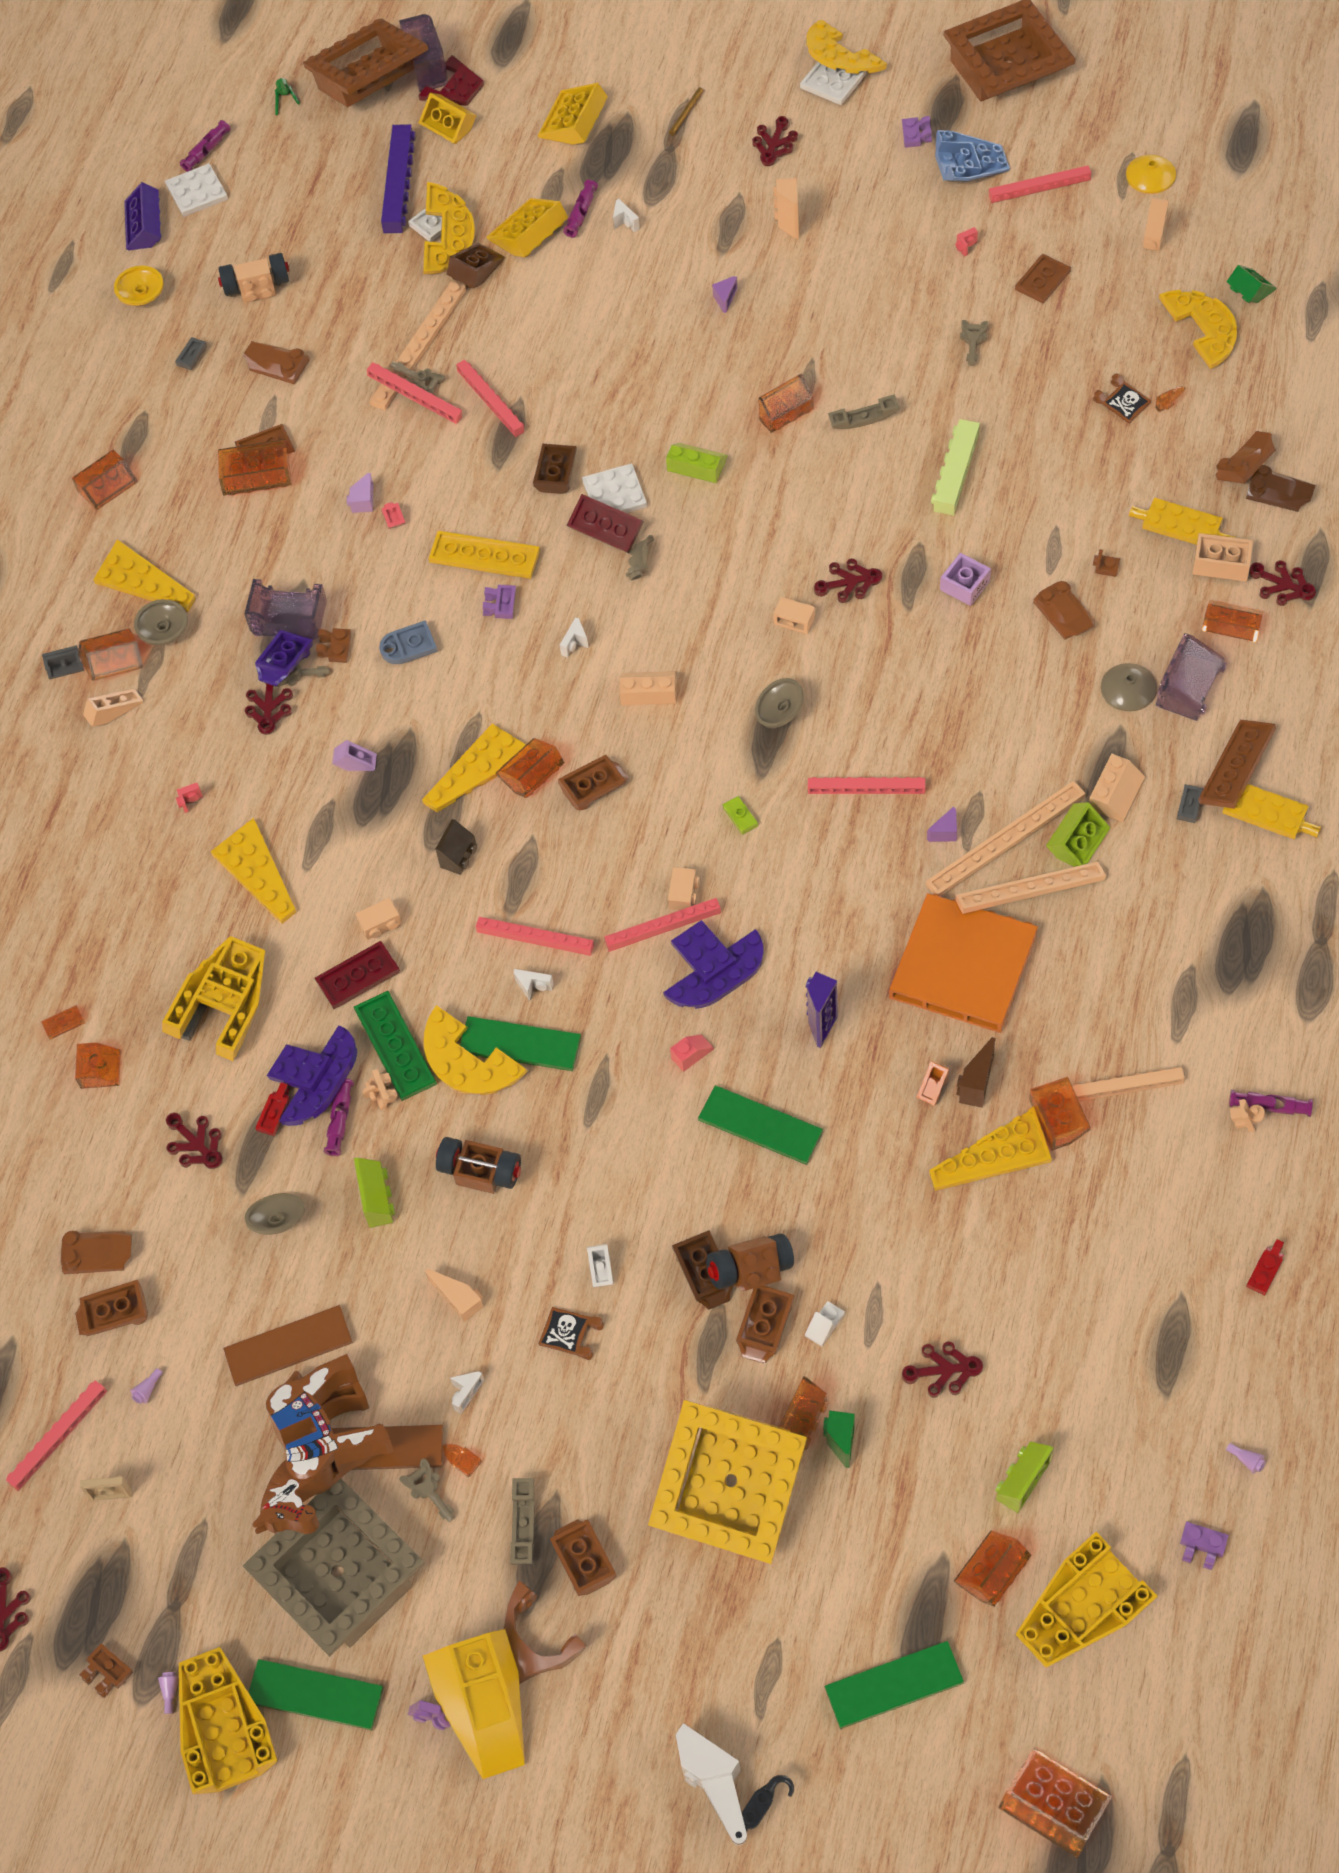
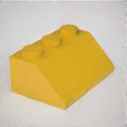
M430 93L418 123L448 141L457 144L471 131L477 115L440 94Z

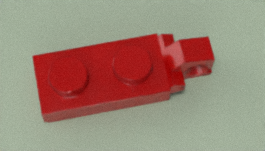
M281 1082L277 1092L273 1091L272 1094H269L255 1127L257 1132L275 1137L281 1123L279 1120L290 1100L288 1084Z
M1276 1239L1272 1249L1267 1247L1263 1251L1246 1287L1264 1296L1266 1295L1282 1264L1284 1254L1280 1252L1284 1242Z

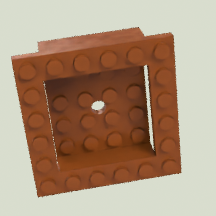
M1021 0L943 32V36L951 46L950 61L980 102L1074 65L1076 61L1075 57L1031 0ZM1022 18V27L1020 29L974 47L968 40Z
M381 18L374 20L368 26L360 28L358 32L349 34L342 41L335 42L333 46L321 50L319 54L310 56L303 62L305 69L312 72L320 91L348 108L427 63L424 52L429 49L426 43ZM378 36L382 47L374 49L372 53L363 55L358 61L349 63L343 69H338L330 64L333 60Z

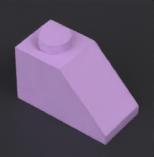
M367 473L350 487V493L347 495V506L351 507L352 513L373 512V480L371 473Z
M346 740L334 748L332 764L347 771L375 770L377 754Z

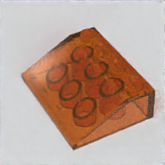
M286 439L218 449L219 482L223 496L292 485Z
M1033 1748L1006 1790L998 1808L1078 1858L1111 1801L1112 1796Z

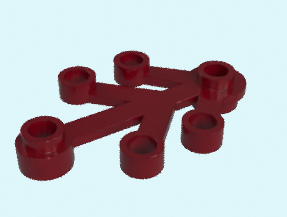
M779 116L776 119V130L772 138L767 133L765 125L757 127V134L761 137L755 136L752 139V145L761 153L760 161L764 166H772L777 157L793 152V144L791 142L797 141V131L792 130L788 133V136L780 139L782 131H786L789 127L788 119L785 116ZM762 138L769 146L768 150L762 145ZM783 145L782 149L775 151L776 148Z
M848 559L846 562L847 569L862 574L856 576L841 569L837 562H832L829 565V572L845 579L831 582L819 580L814 585V593L822 597L827 595L829 589L847 586L844 591L838 592V601L845 603L857 584L864 582L862 587L855 589V597L863 599L871 585H877L881 582L882 572L876 568L866 569L858 565L855 559Z
M1282 560L1277 561L1274 568L1276 572L1280 573L1281 577L1264 571V566L1261 563L1255 562L1250 565L1249 575L1253 579L1263 578L1278 584L1271 587H1262L1259 593L1262 599H1268L1271 594L1289 589L1295 591L1288 594L1281 593L1277 596L1276 603L1284 606L1287 604V601L1298 598L1312 600L1316 595L1315 587L1311 583L1306 582L1303 570L1300 567L1292 569L1291 576L1298 581V584L1292 582L1286 569V563Z
M265 683V702L257 695L255 690H248L246 693L248 701L254 702L264 711V717L259 715L255 707L251 705L245 708V714L248 718H253L258 723L257 727L261 734L268 735L274 732L276 723L283 716H290L292 714L290 705L283 704L280 710L271 717L272 711L283 701L293 698V692L290 688H285L273 700L274 686Z
M174 1112L166 1117L168 1127L171 1130H177L190 1142H170L166 1146L168 1153L176 1155L178 1152L199 1151L203 1155H181L179 1162L182 1167L187 1168L191 1164H204L209 1169H215L222 1164L223 1157L218 1151V1142L222 1138V1134L218 1128H213L209 1131L211 1138L210 1149L205 1146L206 1128L209 1126L206 1116H199L196 1120L198 1125L197 1138L183 1125L180 1114ZM205 1120V1124L201 1125L200 1122ZM214 1133H218L216 1137H212ZM175 1146L176 1149L171 1151L170 1148ZM212 1158H216L214 1162H210ZM184 1159H189L188 1162L182 1163Z
M950 1341L943 1344L942 1351L945 1355H951L960 1362L959 1364L950 1363L935 1352L931 1344H925L922 1347V1355L925 1358H930L939 1366L916 1368L911 1365L906 1366L902 1370V1379L907 1384H914L918 1377L941 1375L935 1383L930 1384L928 1387L929 1396L936 1398L940 1395V1390L954 1373L962 1372L956 1381H952L949 1384V1392L952 1395H958L969 1377H976L981 1374L983 1363L976 1356L966 1357L955 1349V1345ZM951 1346L952 1350L946 1351L945 1347ZM929 1348L932 1352L927 1354L924 1350ZM974 1363L976 1367L970 1368L969 1364ZM911 1370L914 1372V1375L909 1376L906 1373ZM953 1385H956L959 1387V1389L957 1391H954L951 1389V1387ZM936 1388L938 1392L932 1393L930 1390Z
M4 1567L0 1568V1638H2L0 1652L9 1645V1636L20 1626L28 1624L29 1617L25 1612H18L15 1615V1620L4 1629L5 1621L21 1605L28 1604L31 1599L26 1591H20L17 1593L16 1598L6 1607L7 1585L12 1580V1574ZM3 1575H7L5 1581H1ZM22 1595H26L24 1601H20ZM21 1616H25L23 1622H19Z

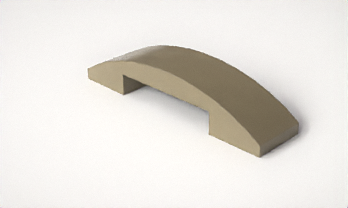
M895 394L879 398L878 404L846 412L844 408L828 413L832 428L851 429L862 427L891 416L900 410Z
M512 1478L513 1517L510 1564H532L535 1521L534 1478Z

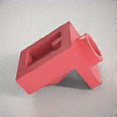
M975 227L957 234L955 246L963 256L968 255L969 246L977 243L978 231Z
M390 502L381 508L388 529L405 524L398 503Z
M198 782L177 789L179 797H176L179 808L183 807L185 813L189 812L186 803L195 802L203 798Z

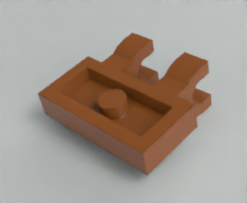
M333 628L332 633L326 629H319V642L331 643L330 647L324 644H317V658L328 657L329 662L347 663L351 629Z
M101 1643L86 1659L90 1665L79 1675L88 1685L94 1680L97 1672L105 1678L95 1687V1690H97V1693L102 1698H105L113 1685L119 1689L133 1671Z

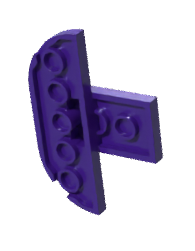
M700 920L671 940V945L694 971L664 991V997L677 1006L699 1009L718 1002L747 982L757 973L762 964L764 949L758 931L756 929L726 948L707 925Z
M338 1025L321 1054L288 1044L283 1048L266 1075L272 1081L282 1082L299 1088L279 1120L282 1125L297 1126L304 1124L303 1121L311 1117L315 1119L327 1109L336 1096L357 1058L355 1039L344 1027Z

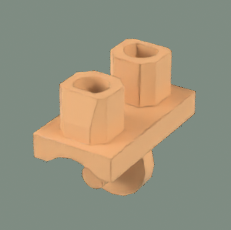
M378 1069L372 1070L373 1076L369 1079V1082L365 1083L366 1088L363 1089L362 1094L365 1098H370L371 1101L377 1100L380 1110L386 1109L388 1103L396 1101L397 1093L394 1088L385 1089V1086H390L391 1084L389 1073L379 1074Z
M1245 1099L1239 1100L1240 1106L1230 1108L1231 1119L1235 1122L1237 1129L1247 1127L1249 1132H1253L1255 1127L1252 1122L1258 1123L1265 1118L1264 1108L1260 1105H1253L1249 1108Z

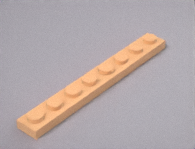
M1097 861L957 894L955 900L962 914L1103 881L1106 874Z

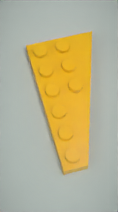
M118 539L93 579L95 584L146 600L166 599L175 601L184 608L185 612H189L196 599L193 593Z
M492 723L422 799V802L435 812H439L456 802V799L460 796L471 793L475 787L488 783L503 774L512 765H518L527 756H533L535 750Z
M254 817L210 851L212 856L281 924L297 913Z
M1034 1106L1023 1115L1013 1118V1121L1005 1126H1000L977 1140L969 1148H964L956 1156L948 1158L930 1169L929 1175L934 1191L1051 1163L1052 1158Z

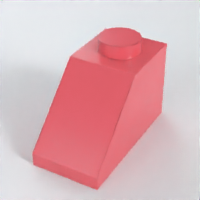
M702 1034L684 1037L670 1048L671 1059L684 1072L714 1050V1047Z

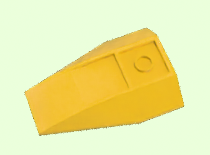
M1096 1531L1063 1561L1015 1635L1045 1668H1048L1124 1628L1158 1596L1143 1580L1139 1582L1113 1555L1111 1546Z
M506 1630L485 1633L423 1655V1661L435 1700L441 1706L442 1712L482 1780L524 1766L519 1673Z
M221 1647L179 1662L180 1752L192 1794L221 1792L261 1776L277 1763L266 1720Z

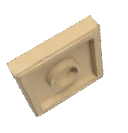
M123 1477L80 1480V1488L91 1501L132 1497V1489Z

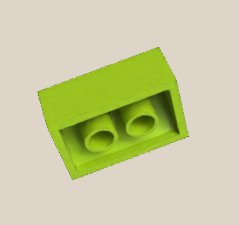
M676 443L671 445L666 457L667 471L717 483L728 455Z
M1089 802L1074 803L1046 847L1057 859L1073 867L1085 865L1095 853L1110 827Z
M354 1158L363 1213L369 1228L393 1223L392 1216L395 1215L393 1203H389L392 1193L390 1185L386 1186L385 1180L389 1179L387 1168H383L380 1161Z
M1031 1441L1027 1447L1023 1446L1017 1455L1019 1460L1016 1464L1012 1463L1006 1472L1008 1477L1005 1481L1001 1480L995 1489L997 1492L996 1500L1019 1513L1051 1463L1054 1448Z

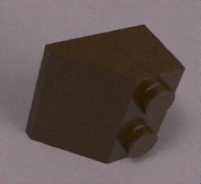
M451 819L435 849L440 868L461 875L463 869L468 867L470 856L477 850L475 836L454 819Z

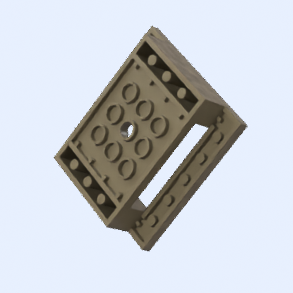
M342 1479L337 1481L327 1491L317 1494L307 1504L315 1509L319 1520V1527L315 1532L310 1534H302L293 1530L277 1532L242 1565L329 1657L343 1643L349 1648L354 1645L413 1587L409 1579L425 1564ZM339 1509H340V1510H341V1511H342V1512H343V1513L393 1562L392 1564H391V1563L376 1549V1547L339 1511ZM336 1567H342L344 1570L343 1574L339 1577L332 1575Z

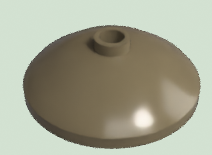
M166 599L155 600L146 604L138 611L134 620V629L137 636L143 642L150 645H166L177 640L184 633L188 618L184 608L179 603Z
M1125 663L1116 665L1105 673L1101 681L1103 698L1109 705L1118 710L1130 712L1141 710L1147 707L1156 695L1157 684L1154 676L1146 668L1137 664Z
M782 678L769 684L757 699L755 706L757 720L767 728L781 727L793 720L799 713L804 701L802 686L791 678Z
M280 1193L266 1196L248 1208L245 1214L246 1225L251 1231L262 1235L282 1233L294 1227L301 1220L305 1212L304 1203L298 1196L293 1194Z

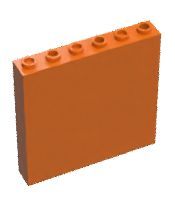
M927 893L890 986L889 998L1001 1033L1037 937L1038 926L1030 922L1018 921L1010 916L999 915L994 911L982 909L962 914L956 900L942 898L938 894Z

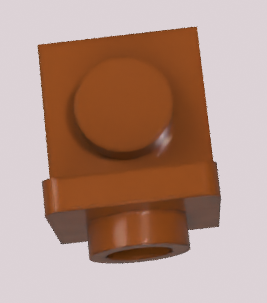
M1099 549L1098 555H1094L1093 566H1096L1095 573L1113 577L1117 576L1120 558L1103 556V550Z

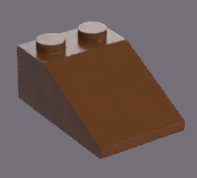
M476 243L450 256L446 274L452 277L453 280L465 284L468 288H475L484 283L504 260V256L480 243Z
M991 1037L964 1068L963 1075H959L956 1095L960 1096L959 1103L983 1108L994 1058L996 1038Z

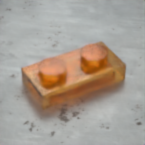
M77 1005L41 1021L50 1040L85 1024Z

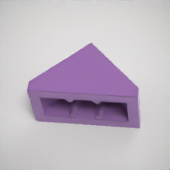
M735 276L712 284L713 297L724 313L727 312L738 289L737 277Z
M952 807L927 830V840L929 842L957 840L955 807Z

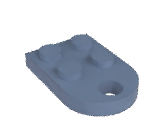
M426 620L386 634L379 645L382 658L391 664H403L438 652ZM388 648H393V649H394V650H393L392 652H390V653H386V652H385V650L388 649Z

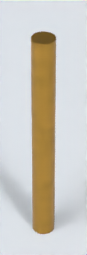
M698 87L670 129V135H675L703 93L701 87Z

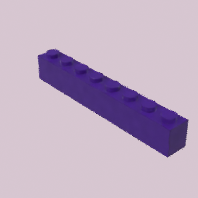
M411 124L392 125L381 218L383 233H403V228L406 226L405 214H408L406 202H409L408 189L411 187L409 177H412L410 165H413L412 153L415 151L413 141H416V132L412 130Z

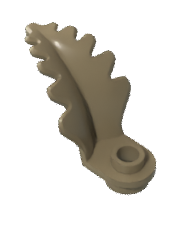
M653 535L647 536L645 540L640 541L639 544L634 546L635 549L630 551L632 557L629 558V565L632 567L626 573V577H629L630 581L642 577L643 573L647 571L648 548L646 546L654 541Z

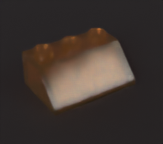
M802 374L797 375L758 398L759 420L770 433L780 430L786 424L795 421L800 416L814 409L813 396Z
M114 449L72 477L76 490L96 511L138 482L124 459Z
M1210 600L1205 613L1202 631L1256 642L1264 611Z
M130 628L79 641L78 656L92 681L143 668L137 640Z
M533 738L496 772V775L515 794L527 798L541 784L545 783L553 773L557 772L565 762L556 746Z
M1068 1077L1030 1089L1029 1100L1032 1107L1034 1106L1039 1123L1051 1150L1070 1145L1091 1130Z
M803 1376L779 1425L780 1428L790 1430L792 1433L808 1437L804 1450H807L810 1445L811 1438L809 1437L812 1431L816 1432L820 1424V1420H818L820 1414H824L828 1408L827 1393L810 1379Z
M990 1530L954 1579V1582L980 1602L995 1607L1032 1555L1018 1539Z

